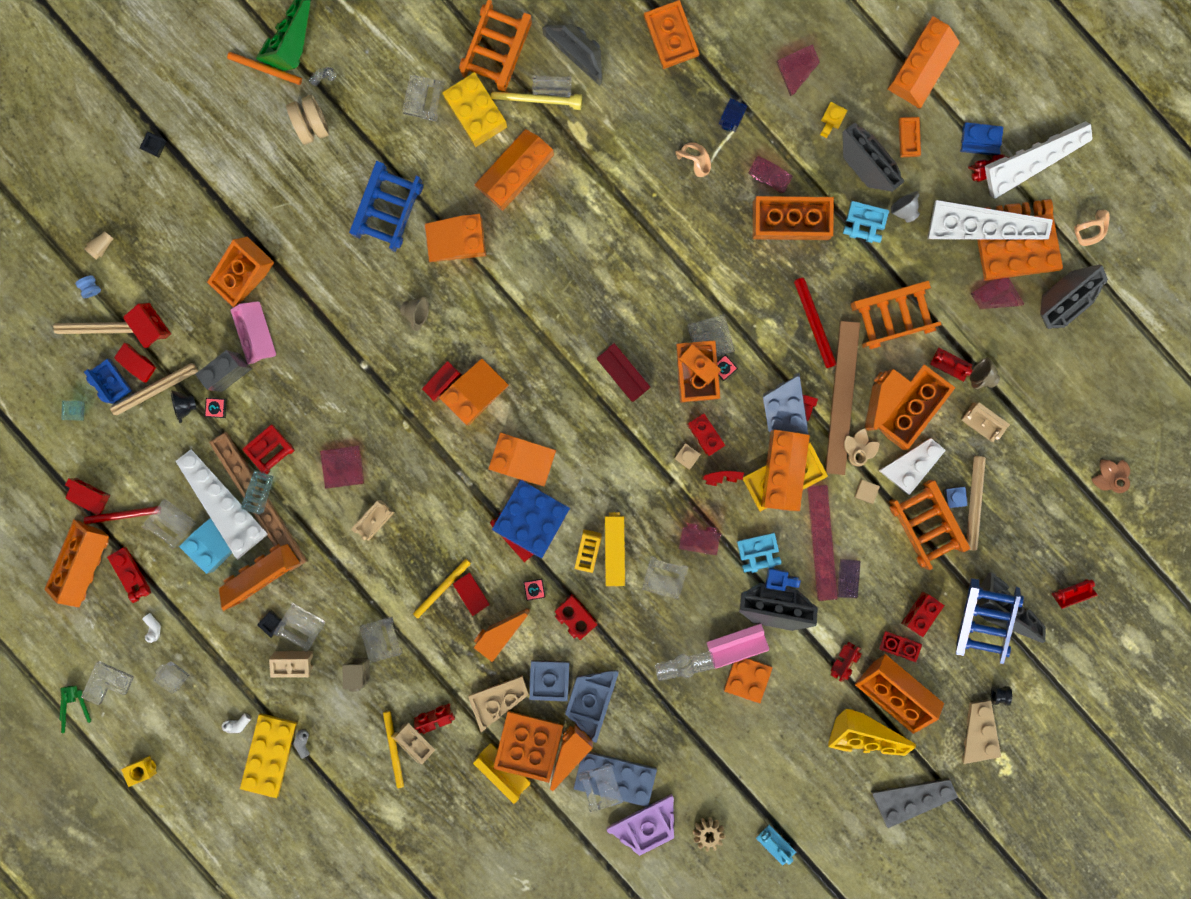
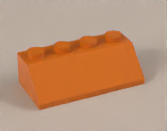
M932 16L887 90L919 109L922 107L960 43L949 25Z
M525 129L476 182L475 187L499 209L504 211L554 156L553 149L539 136Z
M925 364L910 381L912 382L910 387L878 427L890 441L902 450H908L955 389L953 385Z
M771 430L761 507L800 511L810 435Z
M73 520L44 589L56 603L80 607L81 602L85 600L86 590L93 581L96 566L100 564L101 554L109 541V536L102 530L81 521Z
M288 544L274 546L269 550V555L266 557L264 554L254 560V565L251 567L247 565L240 569L238 576L234 577L232 575L223 581L225 584L219 588L223 611L240 604L300 564Z
M886 654L875 660L855 684V686L913 734L939 720L944 703Z

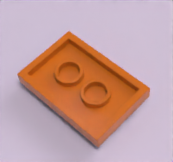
M680 0L644 13V19L663 69L699 56L697 45Z

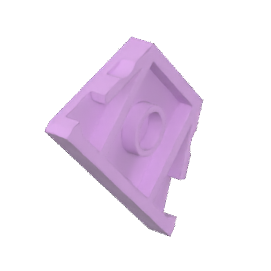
M670 794L606 827L607 832L620 839V842L624 845L631 847L639 856L674 839L673 795Z

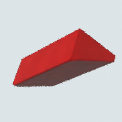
M470 572L453 583L454 588L472 616L490 605Z

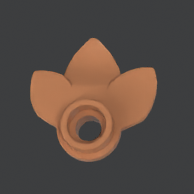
M1101 460V475L1092 478L1093 484L1104 491L1126 492L1130 487V480L1128 479L1130 475L1129 465L1124 460H1121L1117 465L1110 460ZM1121 480L1123 486H1118L1117 481Z

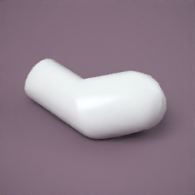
M149 613L143 617V621L149 626L145 640L152 643L159 639L161 625Z
M244 713L239 720L223 722L222 730L226 733H240L252 718Z

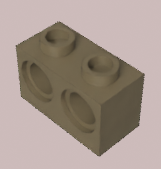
M350 658L342 665L343 689L357 692L370 681V658Z

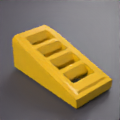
M583 529L574 569L593 573L601 542V533ZM584 545L592 546L594 549L585 548ZM582 553L591 554V555H593V556H592V557L584 556V555H582ZM580 560L591 562V565L580 563Z

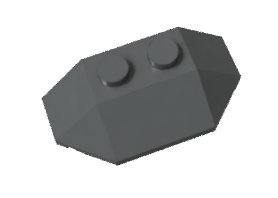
M573 24L545 25L542 28L543 35L594 82L599 86L602 84L601 50L595 40L590 41L586 37L584 30L580 27L576 28Z
M853 123L842 132L843 158L867 187L893 192L904 183L897 163L870 132L859 127L856 123Z
M1102 265L1073 270L1042 295L1040 315L1046 328H1065L1095 302L1103 284H1106L1108 280Z
M759 583L741 593L739 612L754 624H762L790 631L815 627L817 625L818 607L812 604L798 590L786 588L785 591L769 589L765 587L764 583Z

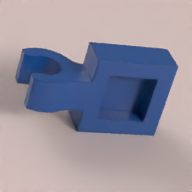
M768 568L765 587L785 591L786 586L799 588L801 580H798V577H788V571Z

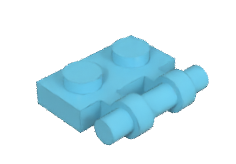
M851 201L846 221L852 222L853 225L852 228L844 226L843 234L849 235L850 238L854 239L856 237L866 239V242L870 243L873 241L880 243L882 235L875 234L876 229H885L889 210ZM859 226L870 227L869 232L859 230Z
M774 532L737 541L741 560L749 559V564L742 565L744 573L750 571L752 573L758 572L759 569L767 567L775 568L776 565L781 564L780 557H772V553L779 552ZM766 556L764 561L756 562L755 557Z

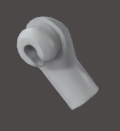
M300 730L296 734L293 743L301 759L310 754L305 746L309 738V733L306 730Z

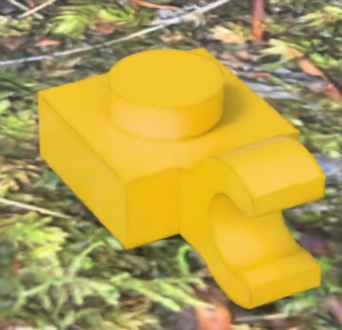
M830 102L821 119L826 124L820 135L827 138L833 127L838 129L848 110Z

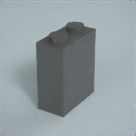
M226 350L195 375L207 390L223 392L251 371L252 368L241 354Z

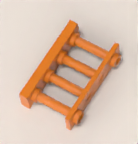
M487 0L486 5L483 4L481 7L479 24L467 55L460 62L459 69L464 78L471 71L495 80L498 91L506 92L530 30L532 17L524 13L522 19H515L492 10V0ZM489 17L516 27V35L509 37L486 28ZM484 35L508 44L510 47L509 53L502 55L479 46L482 36ZM478 53L501 62L503 65L502 71L496 73L472 64L475 54Z
M929 281L851 303L852 311L858 310L862 314L869 342L862 344L863 348L869 346L871 350L881 347L880 343L920 331H924L925 334L936 331L935 327L940 326L941 321L932 324L924 296L926 294L925 291L931 288ZM914 294V297H917L924 326L915 329L913 328L906 303L907 296ZM894 299L899 304L906 329L905 332L895 334L887 306L889 305L888 301ZM877 305L878 308L880 307L887 337L876 338L869 310H871L870 306Z
M928 480L923 483L925 487L923 492L900 504L897 500L892 499L889 501L891 504L889 508L892 514L898 517L918 557L916 560L920 567L932 570L933 567L930 561L953 549L966 552L971 548L935 480ZM926 498H931L934 504L932 509L909 521L907 520L903 510ZM935 515L941 517L943 521L941 526L918 538L916 537L912 527ZM944 532L949 533L952 538L949 543L927 555L925 554L921 544Z

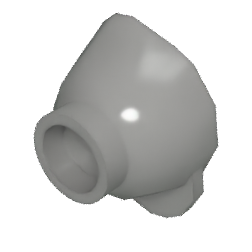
M918 191L897 200L891 206V213L905 219L907 223L918 218L920 215L918 211Z

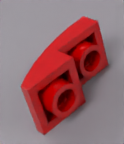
M123 343L114 357L127 371L144 383L149 380L156 369L155 365L146 356L140 355L128 343Z
M717 471L702 475V480H706L705 484L717 486V483L722 484L723 477L725 476L726 481L737 483L738 479L743 480L744 473Z
M885 631L879 649L917 662L922 644Z

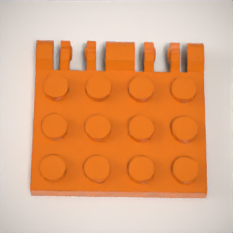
M1051 199L1033 202L1034 217L1053 220L1049 239H977L984 281L1061 271L1063 269ZM1023 202L1022 207L1020 203L1004 206V212L1028 216L1031 213L1028 202ZM1002 205L996 206L995 210L1003 211Z

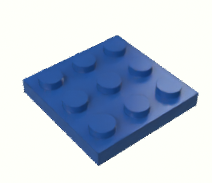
M520 480L491 530L542 559L570 508Z

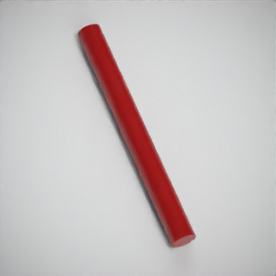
M154 506L84 517V523L92 524L162 513V507Z

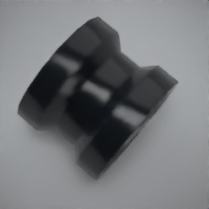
M993 685L990 694L992 704L998 705L1003 703L1005 706H1010L1012 703L1011 687L1004 686L1000 688L998 685Z

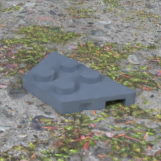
M796 373L792 379L785 383L783 381L775 389H771L763 394L769 432L771 430H780L809 435L800 373Z
M618 670L577 676L565 715L574 721L595 743L597 742L616 683Z

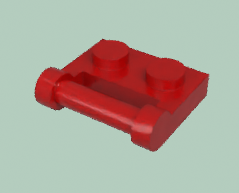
M272 424L242 449L264 475L271 472L270 469L285 456L295 451L294 447ZM281 444L283 449L264 464L261 460Z

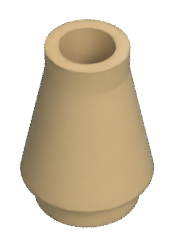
M104 231L101 235L88 242L84 250L96 260L99 257L102 258L113 238Z

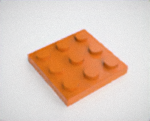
M508 711L493 769L549 783L563 724Z

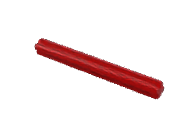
M798 278L794 281L825 367L831 368L836 365L835 358L805 278Z

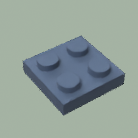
M531 660L529 700L568 701L569 662Z

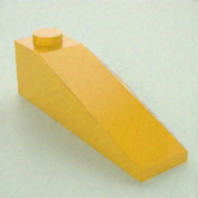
M845 709L835 719L828 747L852 752L853 749H863V753L880 750L882 754L906 756L916 747V744L863 713L852 709Z

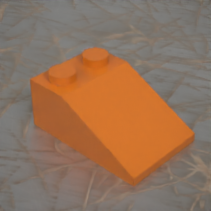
M480 214L458 216L425 224L429 262L486 256L483 222Z
M248 237L233 239L207 283L234 308L265 278L274 261Z
M703 341L676 344L680 403L721 399L718 374L708 385L679 360L691 344H693L718 366L716 342Z
M481 359L454 382L439 398L469 426L509 385Z
M894 369L885 370L883 373L880 372L874 379L876 383L872 386L865 423L867 431L878 429L912 384V382Z
M500 433L489 470L545 487L556 450Z
M526 608L489 626L486 631L482 629L474 640L476 642L474 649L493 662L526 619L530 609Z
M577 724L573 727L569 726L563 733L564 736L551 778L550 790L552 791L559 786L593 749V741Z

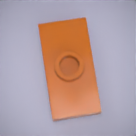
M919 117L899 118L900 158L921 156Z
M693 344L679 358L683 364L708 385L722 370Z

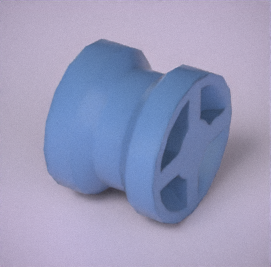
M86 276L76 281L75 284L77 288H80L82 298H90L101 292L100 287L95 284L96 279L94 276Z

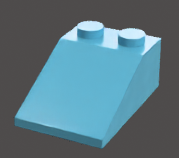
M211 518L179 546L206 574L214 572L232 554V551Z

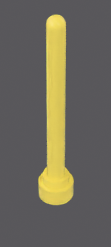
M495 91L491 93V98L495 100L569 105L573 107V110H581L582 94L559 97Z

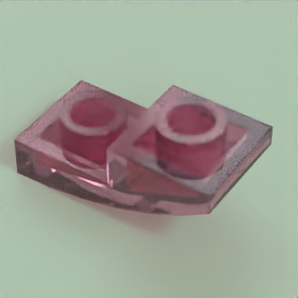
M759 156L756 157L748 172L762 184L767 183L779 193L785 192L793 177L779 166Z

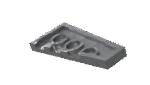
M949 778L927 781L917 785L910 784L899 788L892 787L882 791H871L887 828L958 798Z

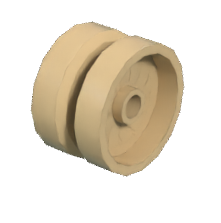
M312 94L302 98L303 108L297 101L286 105L292 125L304 145L314 141V133L320 139L330 135L324 114Z

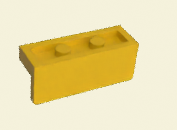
M490 743L474 759L473 764L515 804L519 800L520 794L531 782L524 776L493 769L498 749Z

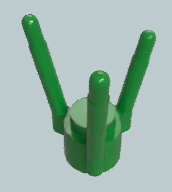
M77 686L61 687L59 720L61 721V733L63 734L66 727L67 703L76 702L77 697L87 722L90 723L91 719L82 697V690H77Z

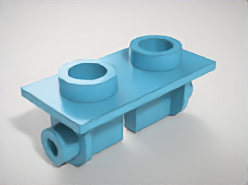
M768 825L756 839L782 865L785 863L790 865L794 860L792 856L796 851Z

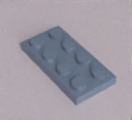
M589 752L579 763L574 790L648 807L657 768Z

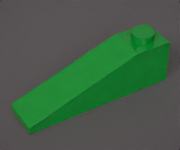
M294 0L285 13L287 18L276 25L275 29L277 32L272 39H266L256 57L257 60L283 71L295 69L299 65V59L303 53L311 0Z

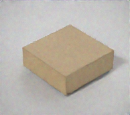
M860 479L854 497L874 504L880 486Z

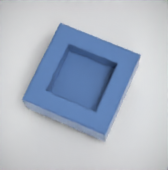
M965 487L944 489L945 501L949 508L968 506Z

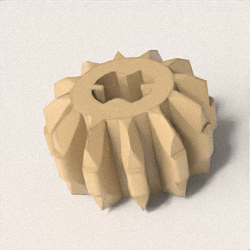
M712 817L708 818V822H705V819L702 818V824L696 823L695 827L697 829L692 831L695 836L693 838L694 843H698L700 849L705 846L707 852L710 850V847L716 851V844L719 846L723 845L721 839H725V834L722 833L724 827L719 826V820L713 822ZM707 832H708L709 834H710V832H712V835H711V836L708 835V837H706L705 834H706Z

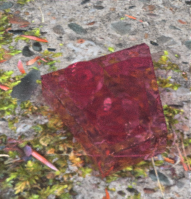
M813 44L776 61L790 96L797 92L798 88L820 63Z
M1009 277L993 279L971 293L980 310L1020 307L1024 305Z

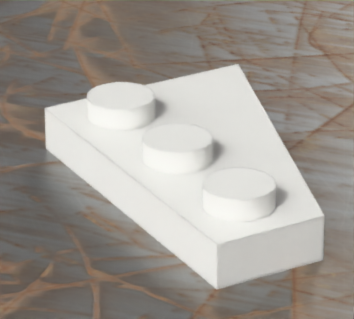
M929 438L878 471L906 494L910 495L946 450Z

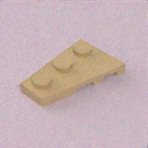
M522 675L470 694L468 698L480 731L483 732L504 713L512 709L527 697L529 692Z
M991 700L970 702L967 719L968 729L964 741L965 750L964 755H962V763L967 764L1000 758L1001 752Z

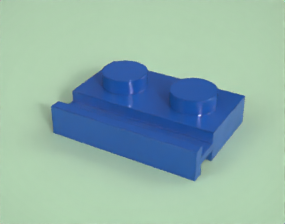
M965 122L963 124L960 152L993 156L1001 154L1000 146L1002 145L1003 127Z

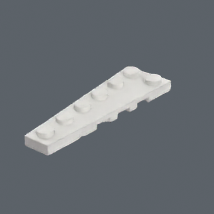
M1083 122L1060 134L1049 137L1042 144L1038 142L1026 151L1022 149L1010 158L1004 157L986 165L985 171L990 196L996 199L1092 140L1091 124Z
M936 200L927 239H1049L1053 220Z
M192 449L176 460L177 465L237 560L268 535Z

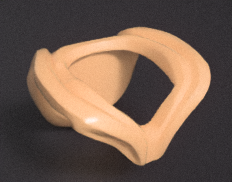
M689 142L681 150L676 151L677 159L680 160L682 157L694 161V173L697 177H704L709 174L711 160L708 152L702 145ZM688 147L698 150L700 155L694 156L685 151Z
M1098 210L1095 215L1096 220L1087 221L1074 227L1075 235L1080 245H1093L1106 236L1110 220V214L1107 210ZM1093 225L1098 226L1100 231L1098 235L1088 239L1081 238L1080 230Z

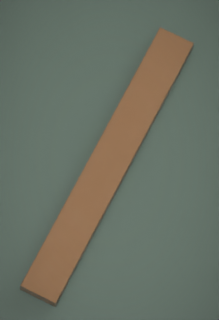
M840 321L825 466V471L829 474L845 475L847 452L844 449V440L846 436H849L860 330V323Z
M224 432L210 441V445L258 522L268 534L267 536L273 546L288 544L300 564L289 571L291 572L306 563V557L229 434Z

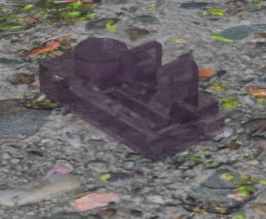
M840 559L837 597L857 599L860 560Z

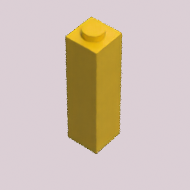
M609 512V516H605L606 586H625L624 515H620V512Z

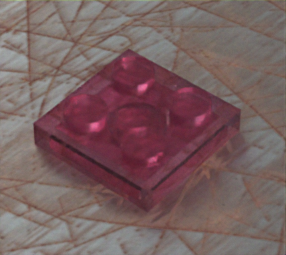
M360 446L320 451L325 489L365 484Z

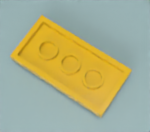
M811 443L808 444L803 489L828 477ZM766 465L743 477V482L759 512L767 509L761 507Z
M262 713L258 715L240 786L241 790L273 798L279 797L298 722Z

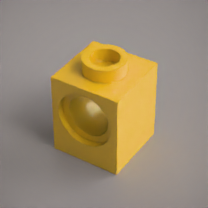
M150 756L130 763L121 769L128 787L150 779L157 774L156 764L151 760ZM138 767L143 769L144 774L139 772Z

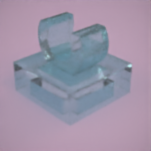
M62 401L61 420L84 421L85 402Z

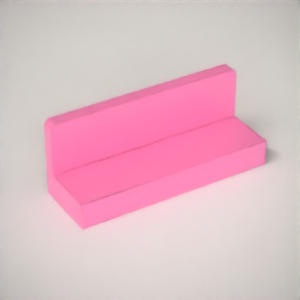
M260 302L243 303L232 308V317L247 364H253L261 359L276 356Z
M762 624L707 642V647L716 669L769 651Z

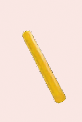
M465 559L415 610L413 615L419 618L470 566L471 562Z
M385 711L383 712L396 787L402 788L404 787L397 744L391 737L394 734L391 712Z

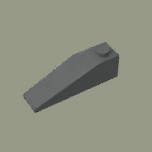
M992 572L986 576L980 585L986 591L1012 595L1008 591L1009 586ZM986 598L977 599L976 602L979 607L1008 613L1011 608V603ZM1023 606L1018 607L1012 631L1044 643L1046 641V627L1031 610L1026 611ZM979 615L988 622L1006 628L1008 620Z

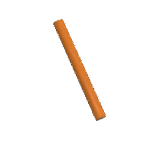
M233 52L228 53L227 58L229 60L297 85L302 83L301 77Z

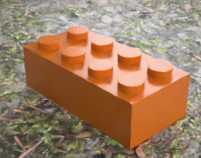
M756 196L753 200V239L829 240L833 237L834 197Z

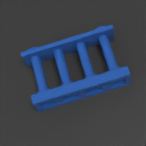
M376 161L349 233L359 239L361 235L367 234L390 243L389 248L396 252L397 248L400 249L403 243L402 234L416 197L421 194L424 185L419 176L415 177L414 182L388 173L384 163ZM387 180L410 189L407 200L381 191L380 185L382 181ZM380 198L404 207L401 217L398 218L374 209L375 199ZM374 216L397 225L394 235L391 236L368 227L366 224L368 217Z
M971 578L956 642L957 655L964 656L965 649L975 648L999 653L1000 664H1004L1005 658H1009L1011 652L1009 642L1018 607L1023 605L1024 596L1020 593V587L1015 588L1014 596L983 590L979 586V580ZM986 598L1011 603L1010 612L979 607L976 604L977 599ZM978 614L1008 620L1006 629L975 624V621H972L973 616ZM973 631L1003 637L1002 645L998 646L971 640L968 637L969 632L973 633Z

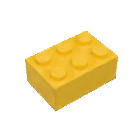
M475 72L442 92L447 104L475 148L507 128L504 117Z

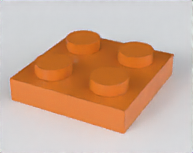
M749 658L732 663L723 690L760 704L773 667Z

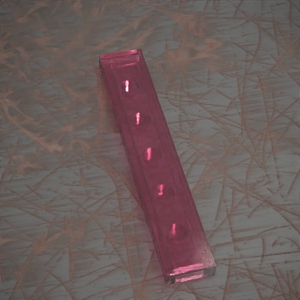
M809 486L807 491L817 600H837L828 486Z

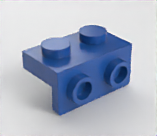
M106 359L92 370L87 369L84 371L87 376V382L98 391L97 396L102 402L114 404L132 391L111 359Z

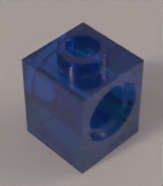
M730 98L719 121L721 128L728 132H736L748 106Z

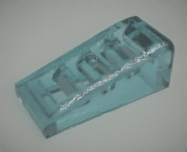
M255 470L241 509L256 514L263 513L274 476ZM257 478L267 481L266 484L257 482ZM255 486L264 488V490H257L255 489ZM253 494H256L261 496V498L259 499L252 496ZM250 502L258 503V506L251 505Z

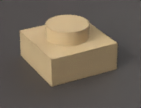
M685 443L674 459L690 470L701 454Z

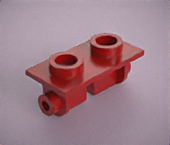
M1005 154L995 155L991 160H979L975 162V165L968 166L969 169L974 170L972 180L979 182L987 179L985 166L1007 156Z
M939 347L930 362V365L963 382L967 375L970 376L973 371L971 369L972 364Z
M1085 579L1084 582L1062 590L1058 589L1057 592L1052 593V596L1061 609L1098 596V594L1093 589L1095 587L1094 581L1092 579Z
M849 641L847 644H844L839 654L840 657L845 659L844 662L836 659L830 670L832 677L837 679L840 676V682L850 678L853 672L851 669L853 663H857L862 655L860 653L862 648L857 647L854 649L855 645Z
M450 703L438 706L432 711L421 713L414 717V729L419 734H426L436 729V722L439 727L451 724L455 720L453 712L451 713Z

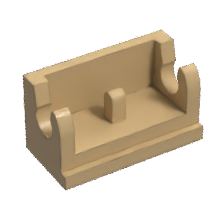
M979 402L972 403L961 421L991 442H994L995 439L999 440L1010 426L1009 423Z
M378 500L351 530L354 533H359L363 540L369 541L395 512L382 500Z
M275 651L269 659L270 678L310 677L313 665H311L313 651Z
M409 723L403 724L401 729L391 736L421 765L435 751Z

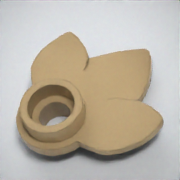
M865 429L857 431L854 437L846 436L844 440V449L849 454L850 463L858 467L864 465L867 459L874 458L880 445L878 442H869Z

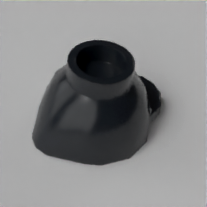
M171 390L174 412L179 423H182V418L189 415L191 410H196L193 395H186L182 392Z

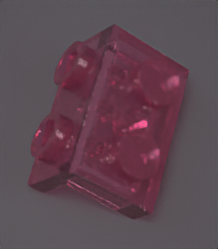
M687 523V526H682L679 549L717 555L719 540L722 533L717 532L718 528L706 526V530L698 529L699 525Z

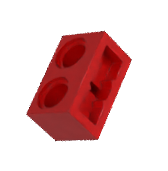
M704 413L686 424L707 456H711L726 446Z
M922 592L901 624L924 637L945 605L929 594Z
M573 594L554 611L556 613L555 618L561 624L565 623L569 627L567 631L574 639L578 637L581 640L597 626V621ZM567 606L572 607L574 613L570 616L563 613V609ZM584 621L587 626L585 629L579 630L576 628V623Z

